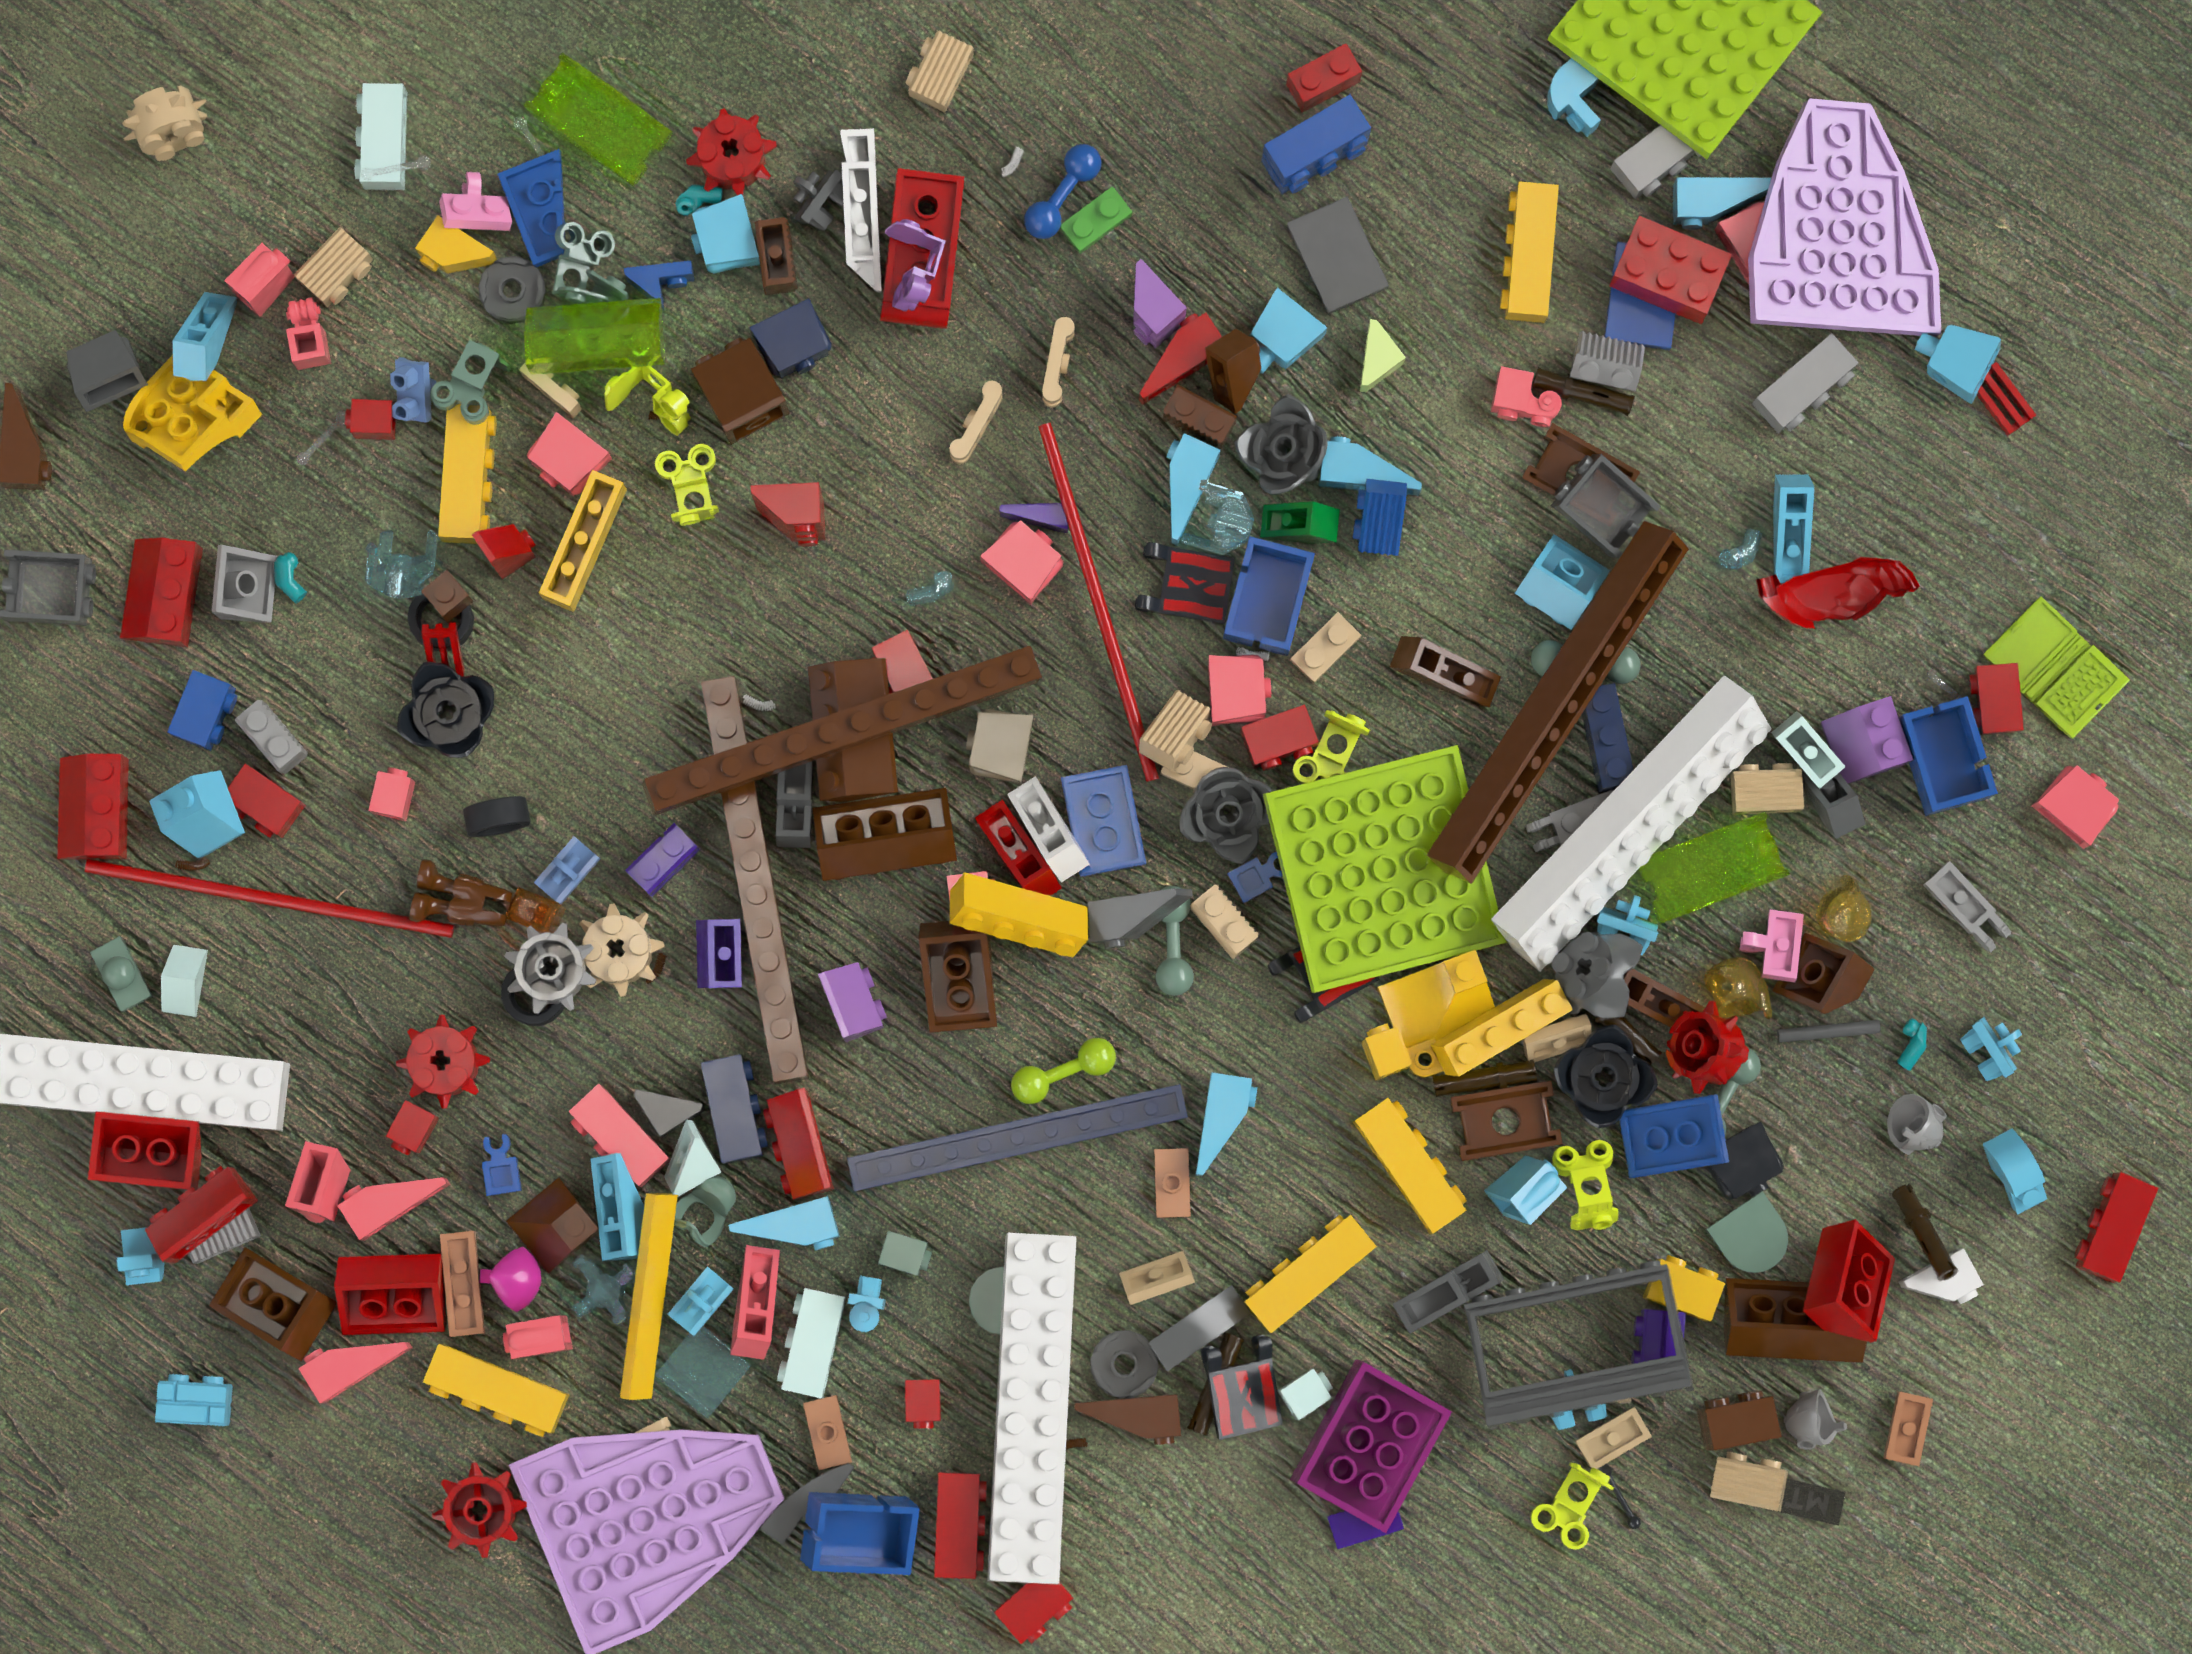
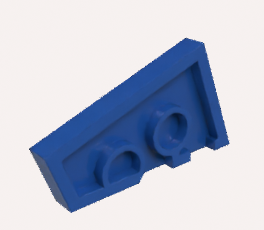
M557 149L498 173L503 190L535 268L559 259V255L564 254V249L560 248L555 241L556 229L559 225L565 223L562 155L560 149Z

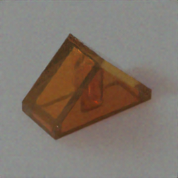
M518 887L505 915L508 916V920L525 928L532 926L539 934L545 932L553 934L558 928L566 908L558 902Z

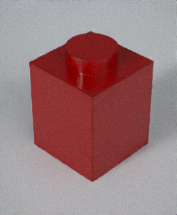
M352 399L351 409H346L345 413L346 429H350V433L355 439L395 440L396 419L392 416V405H394V402L392 400Z
M405 1100L386 1137L393 1140L391 1147L409 1156L411 1150L420 1154L439 1117Z
M940 1379L905 1380L906 1422H913V1429L934 1428V1421H941Z

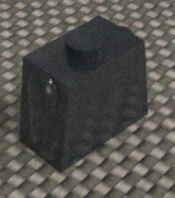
M1762 1121L1756 1122L1726 1139L1729 1163L1706 1166L1721 1194L1727 1200L1736 1199L1749 1192L1751 1197L1769 1188L1766 1181L1779 1175L1784 1169V1164L1771 1143Z

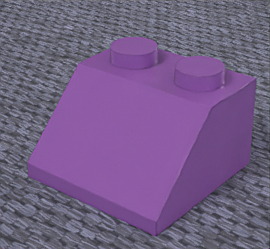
M1140 259L1136 263L1133 325L1136 328L1133 329V332L1143 344L1147 345L1150 342L1156 349L1180 327V323L1186 318L1187 307L1147 264Z
M1891 696L1856 707L1820 722L1829 748L1845 765V768L1839 773L1848 784L1907 765L1913 760Z
M856 962L818 974L845 1042L884 1028L881 1020L887 1018L881 1000L873 1001L869 988L875 985L868 967L861 970L859 963Z

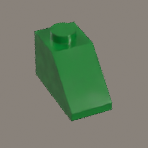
M1314 501L1263 505L1260 538L1307 544L1336 543L1340 509Z

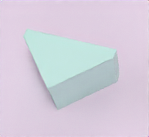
M173 945L161 974L162 1012L191 1017L197 1016L208 950Z
M692 1120L685 1121L664 1176L672 1194L678 1196L702 1184L706 1179L721 1173L712 1152Z

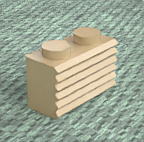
M937 30L933 39L927 37L920 52V55L924 58L919 68L912 67L907 77L906 85L910 86L908 89L910 97L945 113L973 58L974 50L971 45Z
M339 227L294 276L324 306L329 307L331 303L336 305L343 300L348 293L347 287L355 278L361 280L371 269L370 263L373 259L357 241Z
M1176 690L1140 738L1139 753L1174 772L1180 763L1185 765L1189 761L1194 751L1193 746L1198 739L1204 740L1212 727L1210 722L1211 709L1208 706H1204L1203 703L1193 700L1191 696L1181 693L1180 690Z
M1792 763L1772 764V770H1759V765L1757 764L1740 765L1738 767L1739 771H1734L1730 774L1732 815L1797 813L1804 809L1802 769H1793Z
M1213 885L1190 905L1191 910L1229 956L1235 959L1257 940L1258 932H1253L1254 927H1249V922L1245 921L1244 916H1240L1241 911H1236V906H1232V901L1227 900L1228 896L1223 895V890H1219V885Z
M1728 1451L1726 1458L1717 1457L1710 1493L1711 1498L1781 1512L1788 1475L1787 1470L1780 1469L1782 1462L1761 1458L1760 1465L1746 1462L1748 1455Z

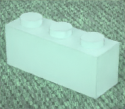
M363 83L362 94H357L356 100L357 113L362 114L361 126L356 127L355 134L356 146L361 147L360 159H355V178L360 179V183L365 190H405L407 91L403 84Z
M804 1288L803 1295L797 1293L793 1314H797L798 1319L795 1328L789 1327L785 1347L790 1348L788 1362L781 1361L777 1381L783 1382L782 1390L817 1398L824 1397L846 1297Z

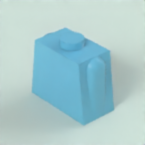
M742 194L717 204L699 208L692 213L697 231L696 234L691 235L695 253H703L708 272L715 274L735 268L760 265L759 254Z
M1525 1155L1487 1187L1484 1192L1503 1216L1531 1225L1567 1187L1558 1177V1171L1546 1159L1542 1161Z

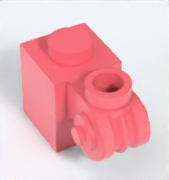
M313 297L306 298V300L289 301V307H287V320H291L295 327L286 329L292 363L298 370L331 364L326 331L318 323L319 314H321L320 306H317Z
M1501 366L1497 376L1491 412L1498 413L1497 417L1503 420L1517 421L1518 417L1531 418L1530 423L1532 425L1550 427L1552 419L1558 415L1561 409L1562 401L1560 396L1554 391H1545L1539 398L1534 397L1531 393L1533 372Z

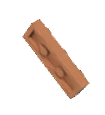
M476 1231L440 1234L449 1337L485 1334L481 1283H479L480 1273Z

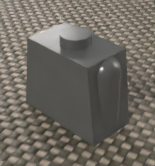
M116 330L66 352L68 359L67 370L72 380L74 393L86 412L148 385L143 377L131 343L127 338L120 337Z

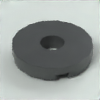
M516 256L502 257L494 261V264L490 265L482 273L478 286L480 301L487 313L497 321L508 324L523 323L534 317L543 306L546 296L545 280L538 268H535L527 259ZM509 282H517L521 285V292L515 298H508L503 294L504 286Z
M1130 1330L1115 1331L1104 1336L1095 1346L1090 1360L1091 1374L1096 1384L1105 1393L1117 1398H1134L1144 1393L1155 1381L1158 1371V1358L1148 1345L1150 1341L1142 1334ZM1127 1354L1133 1358L1134 1369L1131 1373L1120 1374L1116 1371L1114 1362L1119 1355Z

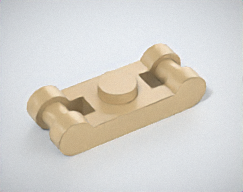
M1068 317L1059 318L1054 326L1042 389L1043 402L1049 408H1056L1062 402V388L1059 385L1060 373L1067 374L1070 354H1065L1064 352L1066 343L1073 340L1075 331L1074 322Z
M988 381L983 385V401L978 410L971 409L962 426L966 428L964 435L961 439H956L950 444V457L955 464L967 463L1002 402V387L998 382Z

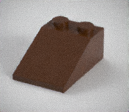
M950 921L920 923L918 939L929 1032L997 1027L990 935L949 924Z
M245 1247L209 1304V1307L282 1352L302 1362L337 1305V1302Z

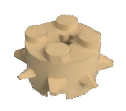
M177 86V91L166 93L163 87L148 91L133 101L135 105L133 110H127L128 119L124 120L122 124L127 128L133 129V131L123 139L125 141L137 139L142 152L148 155H155L157 161L171 159L176 151L186 147L198 146L204 141V127L201 121L207 118V114L197 109L207 100L193 101L189 89L183 86Z
M610 904L607 916L598 919L595 923L585 920L579 923L586 933L582 945L591 944L594 948L584 958V961L591 971L590 975L596 979L595 985L602 981L615 985L620 997H624L630 982H635L640 977L652 981L655 979L656 976L649 966L652 962V954L664 948V942L650 939L648 933L644 930L649 916L646 912L631 919L620 915L616 905ZM619 942H623L622 949L625 951L624 955L621 957L616 955L614 958H611L612 950L610 947L614 943L618 945ZM586 985V986H588V987L591 989V988L594 987L595 985Z

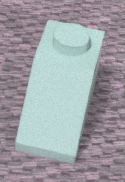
M1797 711L1771 732L1819 789L1845 768V765Z
M1310 1369L1277 1391L1295 1420H1300L1330 1400L1332 1397L1328 1391L1333 1389L1323 1371L1317 1374L1314 1369Z

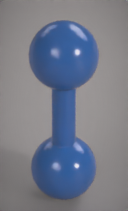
M1078 144L1066 153L1064 167L1067 175L1048 202H1036L1025 213L1024 225L1030 235L1038 239H1048L1059 231L1062 222L1061 214L1058 210L1078 181H1090L1100 172L1101 157L1094 147L1088 144Z

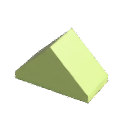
M1370 319L1368 325L1360 392H1367L1401 367L1406 359L1380 323L1373 319Z

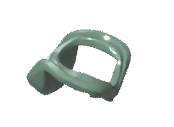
M714 1176L696 1186L690 1194L677 1202L674 1226L682 1230H688L692 1239L699 1245L704 1247L712 1245L720 1236L725 1219L736 1201V1193L732 1184L723 1177ZM696 1202L705 1204L714 1214L712 1226L702 1235L692 1223L682 1220L688 1207Z

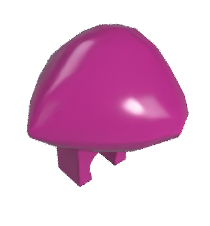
M520 1247L507 1253L492 1270L480 1269L479 1283L491 1284L504 1305L518 1312L528 1306L537 1295L541 1285V1271L535 1257L527 1249Z

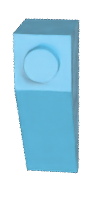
M1677 177L1673 184V225H1682L1683 229L1688 230L1700 229L1702 225H1707L1766 196L1771 178Z
M209 292L203 293L172 341L173 376L184 377L190 381H207L217 365L237 305V297Z
M1185 433L1180 442L1174 439L1166 458L1171 460L1169 465L1171 543L1176 546L1185 531L1221 451Z
M1331 437L1330 441H1328L1326 455L1320 467L1319 486L1365 490L1366 479L1407 483V495L1419 496L1422 486L1421 482L1361 445L1350 443V439L1346 437Z
M1775 475L1773 501L1774 575H1777L1780 583H1785L1794 575L1799 576L1809 573L1814 485L1809 475Z
M1211 1073L1196 1168L1197 1176H1203L1246 1115L1248 1107H1255L1257 1087H1251V1078Z
M621 1153L591 1158L602 1261L638 1258L644 1204Z
M828 1196L728 1225L730 1232L803 1246L813 1245L815 1251L833 1246V1239L840 1237Z

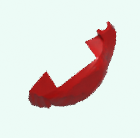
M1859 557L1852 562L1795 577L1792 576L1783 584L1780 583L1776 574L1756 579L1758 596L1774 613L1790 624L1808 629H1815L1813 621L1826 619L1857 620L1875 609L1886 595L1893 598L1903 597L1906 592H1914L1920 587L1913 572L1902 564L1901 561L1871 557Z

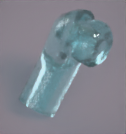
M1746 529L1741 546L1732 550L1724 549L1720 553V564L1731 570H1737L1751 564L1755 559L1762 533L1754 529Z
M948 571L938 572L934 575L935 584L908 589L906 596L909 605L914 606L934 602L952 592L955 584L952 582V574Z

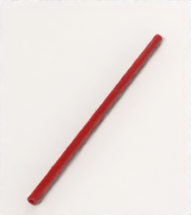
M1046 423L1038 426L1145 779L1146 782L1159 779L1155 762L1139 753L1140 738L1145 733V729L1051 423Z
M87 859L85 864V872L448 938H452L455 926L453 924L425 919L421 922H414L409 920L408 916Z

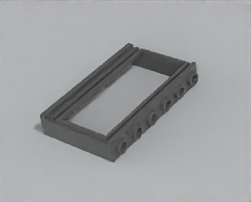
M1650 1261L1640 1264L1639 1270L1627 1272L1626 1268H1615L1606 1271L1607 1276L1593 1279L1592 1274L1581 1275L1572 1278L1573 1283L1559 1285V1281H1551L1540 1284L1539 1290L1526 1292L1525 1288H1516L1506 1291V1296L1492 1299V1295H1481L1472 1298V1303L1464 1304L1487 1427L1490 1430L1498 1429L1497 1425L1510 1422L1523 1424L1530 1422L1531 1418L1546 1415L1559 1417L1563 1416L1566 1411L1583 1408L1585 1411L1597 1409L1598 1405L1612 1402L1625 1404L1632 1402L1633 1398L1648 1395L1661 1397L1665 1396L1668 1391L1685 1388L1687 1392L1694 1391L1668 1265H1661L1660 1261ZM1661 1280L1676 1351L1675 1356L1491 1392L1477 1317Z

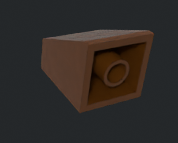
M742 338L735 339L724 347L725 351L716 356H713L712 353L699 358L695 362L696 366L691 368L698 386L730 445L790 414L782 392L751 338L744 341Z

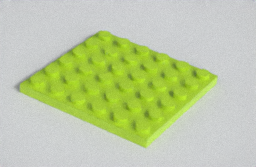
M1577 0L1550 33L1547 40L1705 159H1708L1819 19L1823 11L1808 0Z
M1458 745L1263 794L1312 993L1462 955L1473 950L1477 951L1507 943L1491 920L1499 910L1487 861L1472 884L1443 872L1427 856V853L1469 790Z

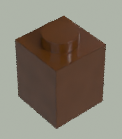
M448 570L444 571L421 590L447 623L474 602Z

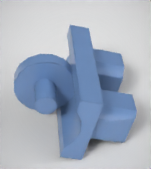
M402 357L396 359L395 371L390 373L391 385L397 390V402L392 405L393 418L404 421L429 422L432 420L430 391L436 384L434 379L429 378V362L410 361Z
M573 836L534 883L561 905L597 864L600 858Z

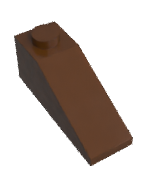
M5 383L0 442V485L9 489L45 490L46 481H50L52 475L51 461H47L48 457L19 389L12 383Z
M1401 636L1390 664V668L1417 681L1490 708L1501 676L1421 637Z
M1634 969L1624 974V980L1629 988L1627 1006L1670 1028L1683 1015L1684 1011L1702 1012L1705 1008Z
M1178 1394L1074 1403L1075 1411L1143 1438H1153L1154 1445L1175 1443L1174 1436H1181Z

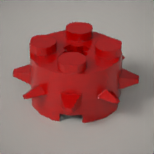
M724 108L720 109L719 116L712 120L704 129L699 127L693 128L692 131L698 138L697 152L687 158L686 163L689 166L703 169L704 175L707 178L704 187L705 191L709 192L718 186L725 190H731L732 188L736 195H744L746 185L747 187L752 185L758 178L770 179L771 175L764 167L765 155L775 149L777 144L776 141L761 138L756 128L759 119L757 115H753L746 120L739 116L729 115ZM732 148L737 149L738 154L736 156L731 154L729 158L726 157L725 151Z
M1709 1001L1702 1012L1684 1011L1683 1015L1670 1028L1669 1034L1673 1035L1667 1041V1046L1670 1050H1666V1056L1669 1065L1674 1070L1672 1077L1674 1079L1680 1076L1690 1078L1695 1094H1701L1707 1083L1712 1085L1726 1084L1727 1080L1735 1075L1741 1064L1747 1061L1749 1054L1742 1031L1736 1025L1738 1017L1736 1015L1728 1019L1720 1017L1715 1001Z
M439 1015L436 1027L426 1029L422 1033L412 1028L407 1031L412 1043L408 1048L407 1057L397 1060L396 1066L408 1070L413 1080V1085L409 1092L412 1098L428 1092L437 1095L441 1108L446 1109L451 1096L460 1094L463 1090L477 1095L479 1090L473 1079L476 1078L480 1066L490 1063V1057L478 1054L477 1048L472 1043L477 1031L474 1025L459 1032L449 1028L445 1015ZM442 1053L451 1059L450 1065L445 1064V1070H441L440 1066L435 1064L436 1059L440 1058Z
M476 1462L471 1464L468 1478L460 1480L458 1483L443 1479L441 1485L448 1496L444 1500L443 1508L434 1512L432 1518L444 1521L447 1529L452 1533L448 1544L451 1550L462 1543L476 1545L482 1558H487L491 1542L499 1540L501 1537L514 1542L519 1538L512 1524L515 1520L516 1512L527 1507V1502L514 1499L512 1491L508 1488L511 1477L510 1472L506 1471L496 1478L483 1476ZM478 1500L482 1501V1506H487L488 1511L483 1514V1520H479L478 1515H473L472 1508L478 1505Z

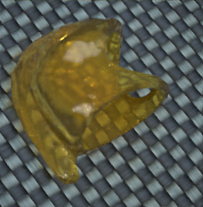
M1844 874L1840 877L1842 885L1829 890L1822 896L1817 906L1816 918L1821 929L1829 936L1845 942H1852L1861 939L1867 933L1872 922V910L1856 880Z
M1742 957L1728 958L1713 965L1705 973L1704 982L1716 1002L1720 1017L1728 1018L1735 1015L1740 1017L1762 1011L1766 1019L1772 1018L1767 984L1764 978H1761L1762 973L1752 961ZM1730 982L1731 991L1722 989V984Z

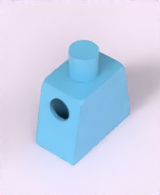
M1279 288L1273 293L1250 334L1260 346L1261 351L1259 355L1262 367L1260 373L1262 374L1273 361L1282 368L1287 369L1325 336L1327 330L1324 324Z
M1948 325L1941 339L1922 333L1916 344L1915 351L1931 357L1927 365V374L1966 402L1972 404L2000 351L2001 339L1962 327Z

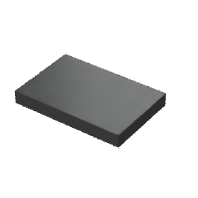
M1348 196L1286 224L1327 315L1389 288V284Z

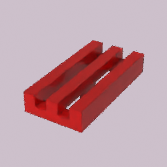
M1997 362L1992 364L1984 382L2015 423L2012 425L2009 423L1982 386L1977 396L2005 434L2009 436L2034 418L2036 414ZM1992 373L2025 416H2020V414L2017 412V410L2014 408V406L2011 404V402L2008 400V398L2005 396V394L2002 392V390L1990 376Z
M456 622L449 623V628H443V624L438 623L434 629H430L429 624H422L421 633L427 662L436 663L431 638H437L441 662L450 667L445 637H450L455 672L464 677L465 669Z

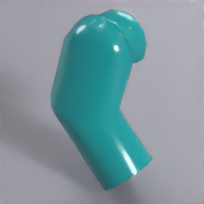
M691 185L676 199V210L679 214L688 216L704 202L720 203L722 202L723 188L714 187L707 192L704 190V185Z
M286 552L283 555H279L274 562L275 584L297 604L306 596L307 591L294 580V569L298 565V558L293 553Z
M1914 1018L1909 1019L1903 1027V1033L1911 1038L1908 1046L1897 1060L1898 1064L1909 1071L1912 1070L1924 1053L1927 1041V1027L1923 1022L1919 1023Z

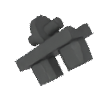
M836 169L833 172L827 171L816 188L814 185L820 176L813 171L806 180L799 176L795 178L793 183L799 190L793 199L801 204L807 195L809 197L794 216V220L800 224H809L820 231H824L828 227L834 216L821 207L827 198L831 199L838 206L844 204L842 174Z

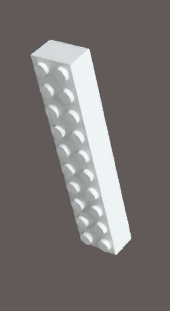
M1724 675L1493 916L1492 922L1513 951L1539 972L1547 964L1553 962L1554 957L1570 940L1578 936L1582 927L1594 915L1598 914L1603 909L1605 903L1626 885L1628 879L1650 860L1651 855L1673 836L1674 831L1685 819L1696 812L1698 806L1706 797L1719 788L1727 775L1741 765L1748 753L1756 745L1764 741L1771 727L1750 693Z
M0 1034V1104L95 1113V1111L199 1121L200 1124L283 1131L290 1064L284 1061Z
M1007 1233L1005 1236L987 1581L1059 1584L1076 1236Z

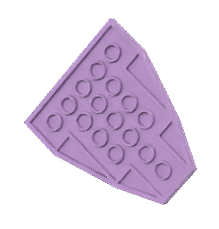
M1811 98L1804 102L1775 164L1748 257L1750 323L1921 336L1922 333H1926L1936 337L1941 334L1939 269L1904 169L1871 104Z
M680 1429L574 1437L509 1464L522 1499L527 1502L526 1509L585 1654L599 1653L651 1631L729 1563L785 1499L761 1438L757 1434Z

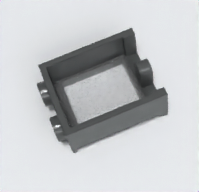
M1592 454L1591 457L1586 455L1575 467L1577 474L1570 482L1565 481L1555 491L1553 496L1556 499L1550 506L1562 514L1610 558H1619L1623 554L1619 550L1621 545L1628 537H1633L1640 528V522L1649 511L1657 512L1661 506L1602 454Z
M4 550V557L9 560L8 578H3L2 591L7 596L5 610H0L1 619L6 622L87 626V617L91 618L93 614V598L89 597L90 584H94L96 580V566L92 564V560L85 554Z

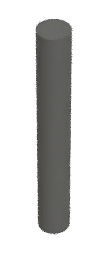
M1879 1020L1777 1029L1778 1043L1876 1034L1880 1033L1881 1028Z

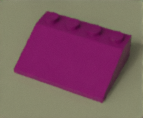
M1355 1359L1290 1480L1387 1533L1452 1411L1369 1364Z

